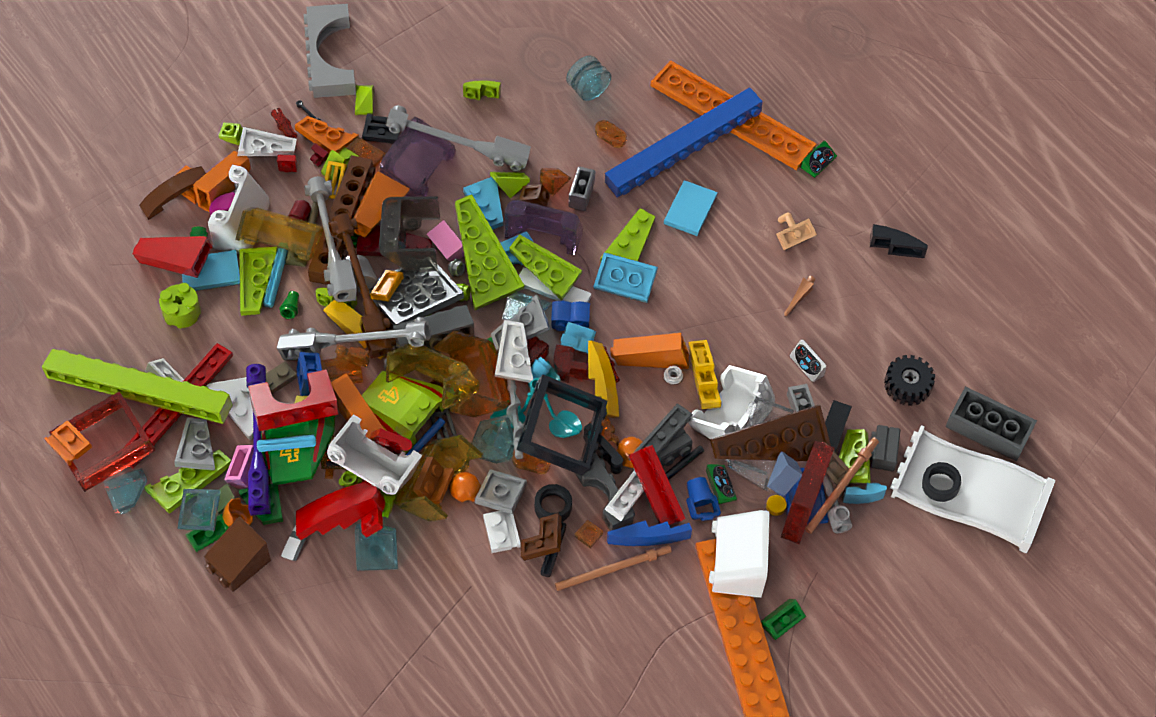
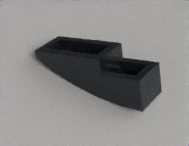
M876 224L872 226L870 247L887 248L888 255L925 258L928 245L921 240L894 228Z
M833 400L825 425L831 448L836 453L852 406Z

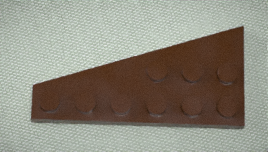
M821 405L812 406L710 439L715 459L777 461L780 452H783L795 461L815 462L811 457L825 443L831 447Z

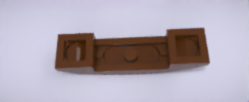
M202 166L195 167L171 177L156 187L139 205L148 220L164 210L163 205L194 187V183L203 177L206 172Z

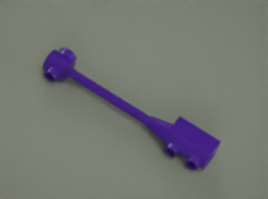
M251 364L247 366V388L250 385L266 382V367L264 365ZM254 412V453L250 470L248 471V509L251 516L271 514L270 476L266 469L263 454L257 450V441L261 440V431L259 432Z

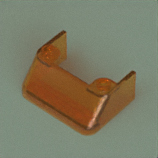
M452 331L434 346L435 350L450 355L451 363L454 367L463 369L465 375L476 378L470 394L451 408V412L475 418L506 409L511 405L510 393L507 389V379L495 377L498 352L493 342L458 331Z

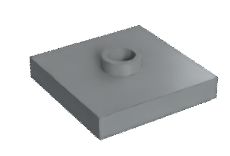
M490 469L475 498V504L513 514L527 486V480Z

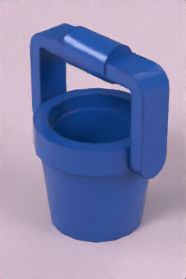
M698 477L687 482L689 498H687L686 502L691 518L693 520L705 521L719 516L721 511L717 497L711 492L706 478ZM712 504L713 513H696V507Z

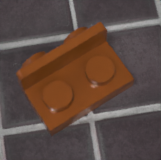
M427 457L413 491L425 504H440L455 471L452 468H443L434 457Z

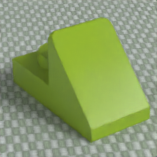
M346 147L339 153L331 150L321 170V174L325 176L328 161L348 165L351 155L357 157L358 155ZM332 165L330 180L333 179V174H334V169H335V166H333V165ZM339 167L337 180L339 179V176H340L341 167Z

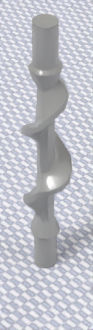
M507 379V389L510 393L511 405L507 408L506 416L507 420L514 427L513 445L515 458L522 459L523 452L516 450L524 425L519 421L517 408L521 403L516 395L517 386L515 385V380Z

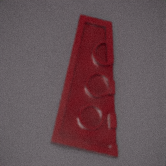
M377 225L366 237L358 235L356 252L357 255L423 258L427 255L431 256L432 240Z

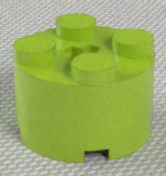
M180 283L161 291L159 304L163 318L168 325L177 326V328L182 329L196 323L199 314H201V307L197 293L187 283Z

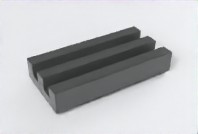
M449 409L443 412H435L430 416L433 425L436 422L435 417L443 419L442 415H446L453 439L450 440L444 424L441 428L446 441L443 442L440 431L435 434L440 450L446 446L450 448L454 444L456 446L460 445Z

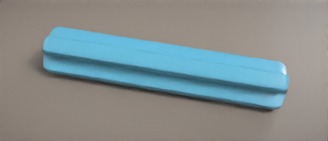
M314 435L257 441V450L259 452L316 446V437Z

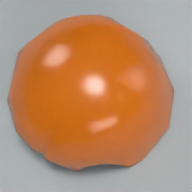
M627 437L618 444L616 451L623 458V466L634 468L628 455L633 453L643 442L639 438Z
M469 472L458 473L451 479L449 485L452 497L460 502L467 500L475 501L481 488L477 477Z
M240 498L231 499L223 510L222 517L224 523L230 527L240 516L250 526L253 522V516L250 515L248 505H243Z

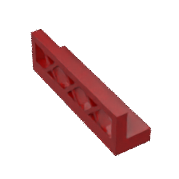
M653 445L629 454L628 456L658 523L661 524L668 521V524L671 525L686 519Z

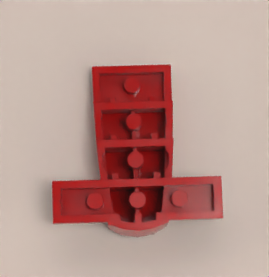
M365 480L359 484L329 493L296 511V536L303 540L317 530L324 535L338 525L345 530L361 519V532L367 538L383 528L382 512L385 507V498L379 488Z

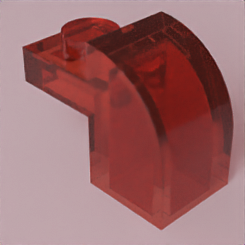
M556 344L553 368L556 374L560 376V380L569 383L570 377L578 380H589L588 363L574 361L575 349L573 347Z

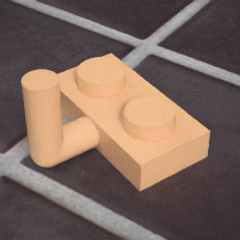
M785 213L778 218L779 223L787 222L789 228L776 234L783 250L817 235L810 219L795 224L790 213Z

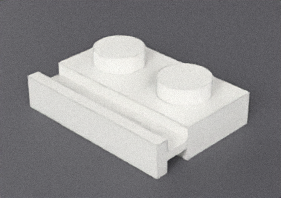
M502 511L483 514L492 553L521 547L513 514Z

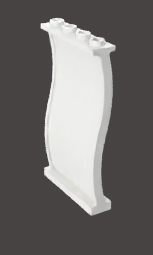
M922 425L918 432L914 431L910 440L913 443L912 448L907 447L904 457L907 458L906 462H901L897 471L900 476L898 479L894 477L890 489H893L891 497H899L927 512L990 532L1020 548L1019 551L1027 553L1056 480L1049 477L1045 479L1008 461L951 444L925 431V427ZM937 462H946L953 465L961 475V486L957 496L946 502L930 499L922 488V479L926 468ZM935 474L931 476L930 484L936 489L948 490L952 488L953 480L947 475Z

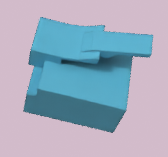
M568 322L565 332L562 334L560 345L588 354V341L594 340L596 331Z

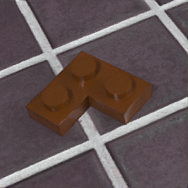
M558 513L540 518L539 535L521 540V558L524 561L561 551L562 517Z

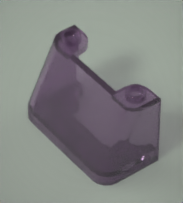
M414 117V118L411 120V121H414V122H417V123H420V124H423V125H426V126L431 127V126H430L429 124H427L424 120H422V119H420V118H418V117ZM406 127L383 157L380 164V173L410 188L406 197L419 202L422 197L427 195L429 191L427 181L443 159L448 161L454 158L456 154L455 146L449 140Z
M521 200L510 201L505 210L506 239L515 237L519 233L522 234L529 228L561 236L560 244L566 245V253L576 255L583 234V225L576 214Z

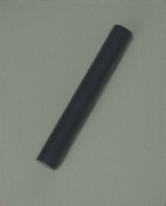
M699 445L665 473L668 480L704 452L703 447Z

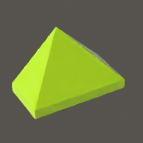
M356 85L355 115L373 114L374 85Z
M490 172V176L509 198H512L523 186L530 182V178L522 172Z

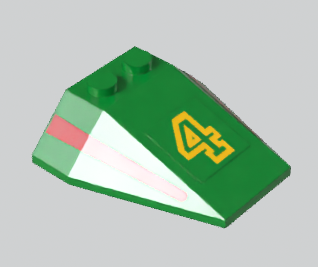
M335 415L261 431V440L314 435L316 437V446L262 452L273 486L313 479L334 434Z

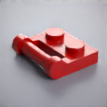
M382 428L373 431L370 436V440H373L382 447H391L395 454H400L402 451H408L412 448L411 440Z

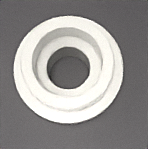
M670 366L664 372V379L669 384H678L683 379V372L677 366Z

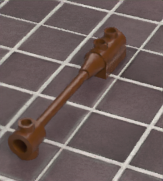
M347 213L336 215L332 218V221L328 222L331 236L344 239L364 300L365 316L361 317L360 320L362 333L388 331L387 329H391L390 321L388 318H383V315L370 297L351 236L355 234V229H358L357 221L355 218L351 219ZM396 339L365 340L370 358L391 353L394 350L393 346H396Z

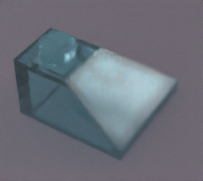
M516 292L509 296L502 319L513 318L522 306L525 307L532 301L533 296L521 292ZM540 299L544 311L552 306L551 302Z
M505 415L480 421L467 454L496 464L509 461L514 450L513 431L509 417Z
M142 468L103 482L115 514H125L135 507L147 483V478Z
M184 489L177 529L215 531L221 490Z
M356 524L357 571L398 569L396 529L383 525L381 530L366 538L361 532V524Z

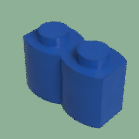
M567 301L552 302V329L565 331L568 322L589 328L590 303L581 301L572 303Z

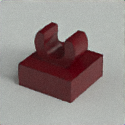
M314 143L311 149L315 154L311 156L310 160L319 167L323 161L326 162L329 153Z

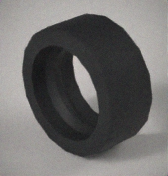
M946 462L931 464L926 468L922 479L924 493L930 499L938 502L952 500L957 496L961 486L959 471L953 465ZM935 474L949 476L953 480L952 488L948 490L934 488L930 484L931 476Z
M558 484L543 486L537 491L534 500V509L537 517L540 519L557 514L545 511L541 505L545 497L556 495L565 501L564 509L557 512L562 517L561 522H564L572 511V496L564 486Z

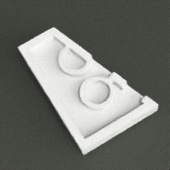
M243 127L237 156L294 155L297 139Z
M504 320L495 377L529 383L533 380L523 323Z

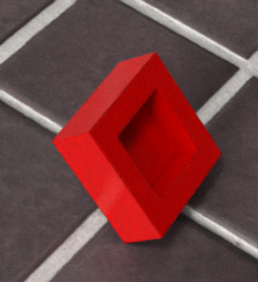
M277 155L278 170L280 172H297L296 155Z

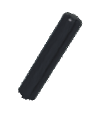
M561 522V543L567 526L564 522ZM558 552L545 555L540 573L542 576H551Z

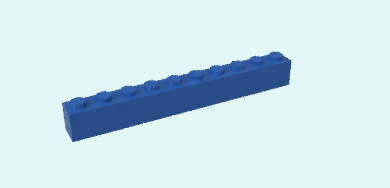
M750 87L607 171L605 173L606 185L617 198L629 193L634 187L641 186L649 178L656 177L661 171L671 168L676 162L686 159L691 153L701 150L706 144L716 141L721 135L728 134L733 128L743 125L752 117L758 116L762 111L763 101Z

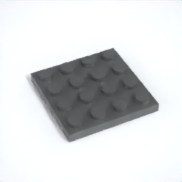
M427 255L395 270L403 272L404 278L389 301L372 300L392 325L395 326L401 322H409L418 317H425L463 299L464 294L432 257Z

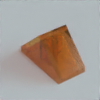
M541 168L540 184H543L552 196L571 179L570 176L558 168Z

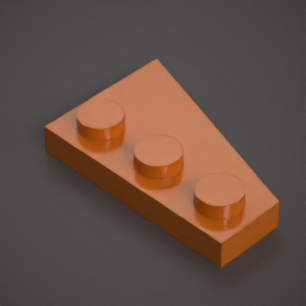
M309 116L295 124L297 132L313 143L318 144L329 154L331 150L339 153L344 147L348 148L359 140V134L346 133L340 127L337 129L332 128L326 122Z

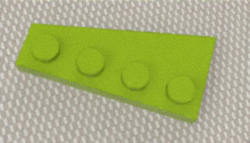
M640 208L605 253L639 261L645 242L655 222V216Z
M520 234L509 247V251L561 301L582 274V270Z
M277 247L240 249L241 316L261 313Z
M219 449L213 452L215 470L181 468L178 473L170 477L166 475L160 478V482L154 485L150 483L144 486V488L170 514L229 468L231 460Z

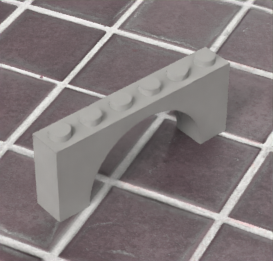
M348 4L306 7L307 14H304V24H308V27H305V37H309V40L305 41L306 51H310L306 55L307 64H311V67H307L308 78L312 77V80L308 81L309 91H313L314 98L356 95L354 70L333 67L326 63L318 53L321 43L329 35L336 31L350 28Z

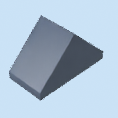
M780 452L767 487L780 496H785L803 476L798 463L785 453Z

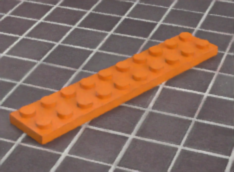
M671 60L654 77L650 84L651 87L701 116L734 97ZM762 112L758 116L748 119L743 125H738L731 130L732 134L796 171L802 165L803 159L817 145L815 142Z
M716 539L697 542L695 548L744 717H790L754 597L712 592L709 575L710 571H714Z

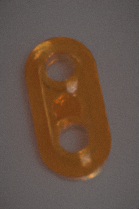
M601 120L596 123L595 134L599 138L616 148L623 147L626 144L627 135L623 130L607 120Z
M515 451L512 454V463L519 469L536 474H545L550 470L551 463L523 453L522 458L525 461L520 462L519 459L515 458Z

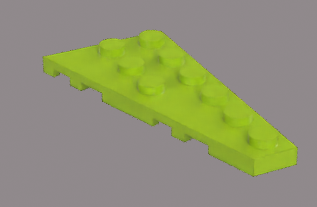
M471 194L455 201L474 311L524 289V283L473 195Z

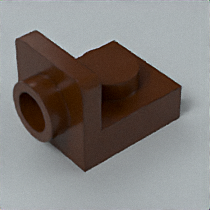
M543 184L527 185L522 187L519 201L522 205L539 203L541 208L545 209L550 200V194Z

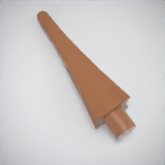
M809 276L807 280L803 277L796 294L784 312V316H788L794 307L813 290L812 286L815 281L813 276Z

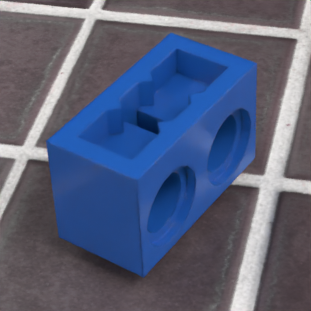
M299 353L296 371L300 396L310 395L307 373L322 370L319 353Z

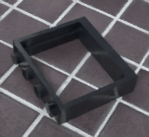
M542 375L536 382L516 450L583 476L587 470L590 471L594 463L592 456L597 451L599 445L597 438L602 433L603 425L601 423L607 415V400ZM545 392L594 411L580 461L531 442Z

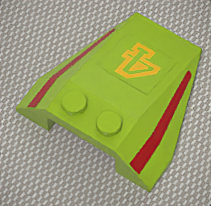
M382 371L362 394V397L385 430L411 440L413 447L418 442L415 434L436 409L443 412L453 400L454 395L438 385Z

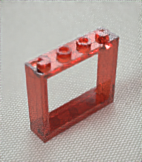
M120 391L69 420L81 432L123 408L141 437L81 473L72 461L69 468L84 492L155 451L154 446Z
M815 441L781 534V538L799 545L835 449L826 445L825 442Z

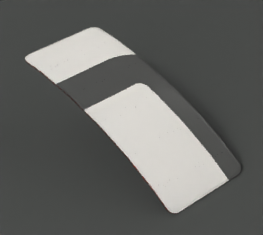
M296 526L281 555L293 561L297 560L306 538L300 540L296 536Z

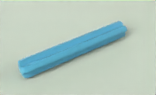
M280 243L277 248L263 300L265 307L272 308L274 306L289 249L286 243Z

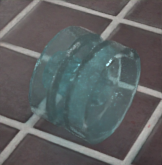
M589 55L579 59L570 68L566 76V82L573 90H576V93L582 100L589 101L597 98L606 90L611 82L612 75L595 56Z

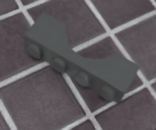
M595 452L592 456L594 463L590 471L587 470L583 476L576 474L583 487L591 486L602 490L610 502L619 490L615 485L616 482L611 473L608 474L604 460L599 458ZM604 508L602 519L609 531L632 525L635 512L631 508L622 521H620Z

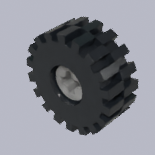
M903 355L902 359L897 357L895 362L892 361L884 379L885 390H888L887 394L889 397L893 395V400L895 402L898 399L901 400L900 404L902 405L905 402H908V406H912L913 402L916 405L920 404L921 400L924 402L930 396L935 383V374H932L933 368H928L929 363L927 361L923 363V358L921 357L918 360L914 359L915 355H911L910 358H907V355ZM910 376L913 379V381L910 382L907 377Z

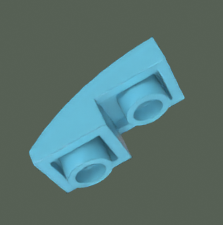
M867 483L865 490L855 486L846 487L843 503L863 504L881 500L884 498L887 486L879 483Z

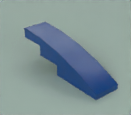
M645 520L608 531L607 543L622 546L669 544L691 539L692 528L690 523L670 528L668 521L648 527Z

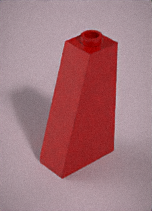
M205 236L140 238L132 254L141 264L198 278L213 246Z

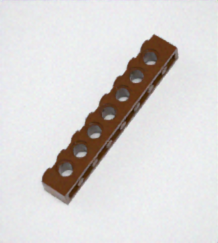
M351 155L328 215L329 221H332V218L336 215L343 213L349 214L351 219L354 218L370 184V179L375 175L372 159ZM324 229L309 265L308 276L310 282L328 285L330 281H325L324 270H327L329 252ZM333 236L336 250L343 260V252L345 249L347 250L344 239H338L337 236Z

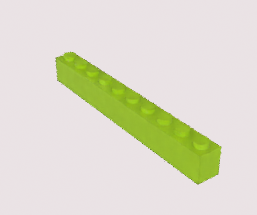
M52 349L42 365V369L49 379L224 424L233 406L230 395L225 391L211 390L206 386L200 387L192 385L187 381H176L170 377L157 376L151 372H141L135 368L122 367L116 363H106L100 359L87 358L81 354H71L65 350Z

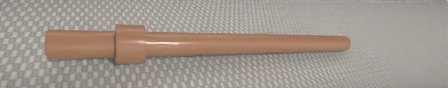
M873 437L867 446L858 453L856 461L805 528L808 533L812 534L863 463L870 459L872 451L879 443L876 438Z
M666 545L657 549L645 550V553L557 582L555 583V588L559 591L647 560L649 562L657 560V557L671 553V547Z

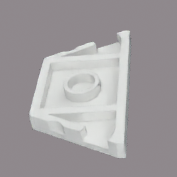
M246 377L207 384V387L211 390L225 391L230 395L233 406L228 415L245 436L251 440L253 438V409L249 390L246 386Z

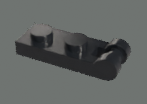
M591 423L584 426L583 438L585 442ZM600 435L597 438V442H599L596 451L597 455L609 463L613 474L621 473L622 456Z

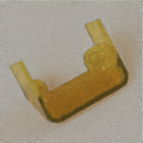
M251 207L242 212L235 240L240 241L244 239V243L255 245V242H262L293 251L298 255L299 259L309 261L314 255L323 227L261 208Z
M407 344L387 353L386 382L389 383L414 370L443 383V409L479 391L480 382L468 366L463 362H458L425 346L414 347Z
M462 435L435 440L425 447L414 475L395 497L394 504L429 522L447 519L448 515L441 510L442 506L440 504H434L426 496L419 497L413 491V488L427 457H434L443 468H452L455 471L454 474L465 472L469 467L470 460L482 458L483 453Z

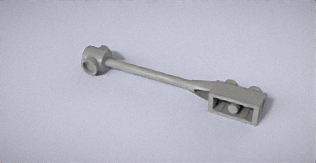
M396 105L393 109H390L386 126L389 127L392 133H399L404 131L405 127H409L474 148V150L493 160V164L496 166L507 164L515 172H519L521 169L524 170L526 167L531 146L500 136H496L494 143L473 141L408 120L407 110L403 106Z
M316 176L308 181V185H305L304 189L305 195L310 196L312 201L318 203L329 250L327 270H324L325 281H330V284L327 285L328 295L333 296L337 302L355 301L357 288L350 259H341L336 250L334 238L329 230L328 222L330 221L325 200L332 195L331 181H325L323 177Z
M418 317L414 322L407 323L406 329L336 335L320 333L315 328H308L305 333L292 329L288 334L280 336L277 350L285 361L298 359L300 352L319 353L320 356L321 349L343 342L407 337L411 346L421 347L424 345V341L430 340L431 328L428 321Z
M807 384L788 387L787 398L793 413L815 406ZM817 464L824 488L829 497L834 490L831 480ZM836 500L831 507L832 509L827 512L833 532L843 533L852 528L849 517L850 511L845 506H839Z

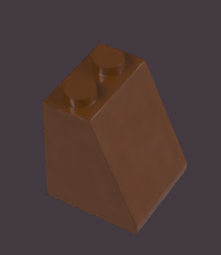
M240 516L204 556L207 571L211 575L215 573L219 577L218 581L225 589L228 587L232 592L271 561L267 543Z

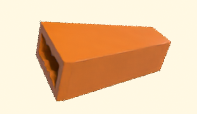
M233 151L196 181L193 186L198 207L210 212V205L215 198L231 193L235 189L234 182L229 178L231 166H241L249 172L251 170L249 158L247 156H237L238 152Z
M377 171L354 216L358 225L355 233L366 237L403 200L410 188Z
M682 333L614 339L613 347L610 349L611 357L615 359L617 366L654 368L677 366L680 369H689V351Z
M346 373L331 382L337 399L338 410L347 422L353 414L362 419L360 427L362 430H368L366 437L369 439L373 431L380 428L384 429Z

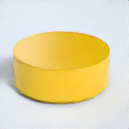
M780 495L770 496L766 503L767 511L774 516L782 515L787 506L786 500Z

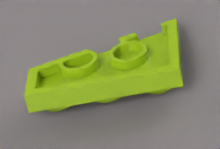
M847 429L839 458L849 469L858 458V453L861 449L865 448L868 444V433L865 429ZM869 460L863 463L849 483H871Z

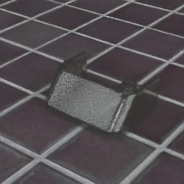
M438 196L389 197L382 203L379 239L380 253L404 271H438L436 248L405 249L407 231L419 229L422 225V220H440Z

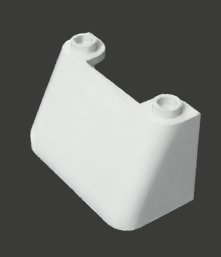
M232 165L229 171V178L235 185L234 199L229 211L217 210L212 213L208 226L214 249L221 251L236 250L237 254L240 255V249L253 248L270 201L265 191L244 167Z
M729 365L720 377L723 387L719 394L721 408L707 409L705 413L701 410H694L692 412L693 417L688 423L691 428L709 439L762 423L775 403V395L767 376Z
M353 414L330 443L327 450L329 459L376 486L384 493L396 494L414 475L422 455L413 450L410 455H405L406 453L402 451L397 456L366 437L368 430H362L360 427L362 419Z
M759 510L717 517V520L712 522V533H715V537H717L714 571H710L709 575L712 592L761 598L768 572L769 511Z

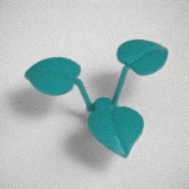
M551 367L550 372L545 376L560 381V376ZM539 378L533 379L530 383L528 382L531 392L527 394L528 397L524 407L521 409L519 405L517 408L518 419L522 424L526 419L523 412L528 407ZM545 392V402L552 418H554L549 423L550 432L560 438L571 437L582 432L581 421L574 413L563 410L557 416L554 414L548 394ZM511 401L504 402L495 409L494 413L490 416L493 423L503 428H514L506 416L507 408L511 405Z

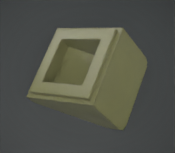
M292 244L288 249L285 264L305 267L309 250Z
M228 484L210 496L218 514L223 512L231 499H235Z

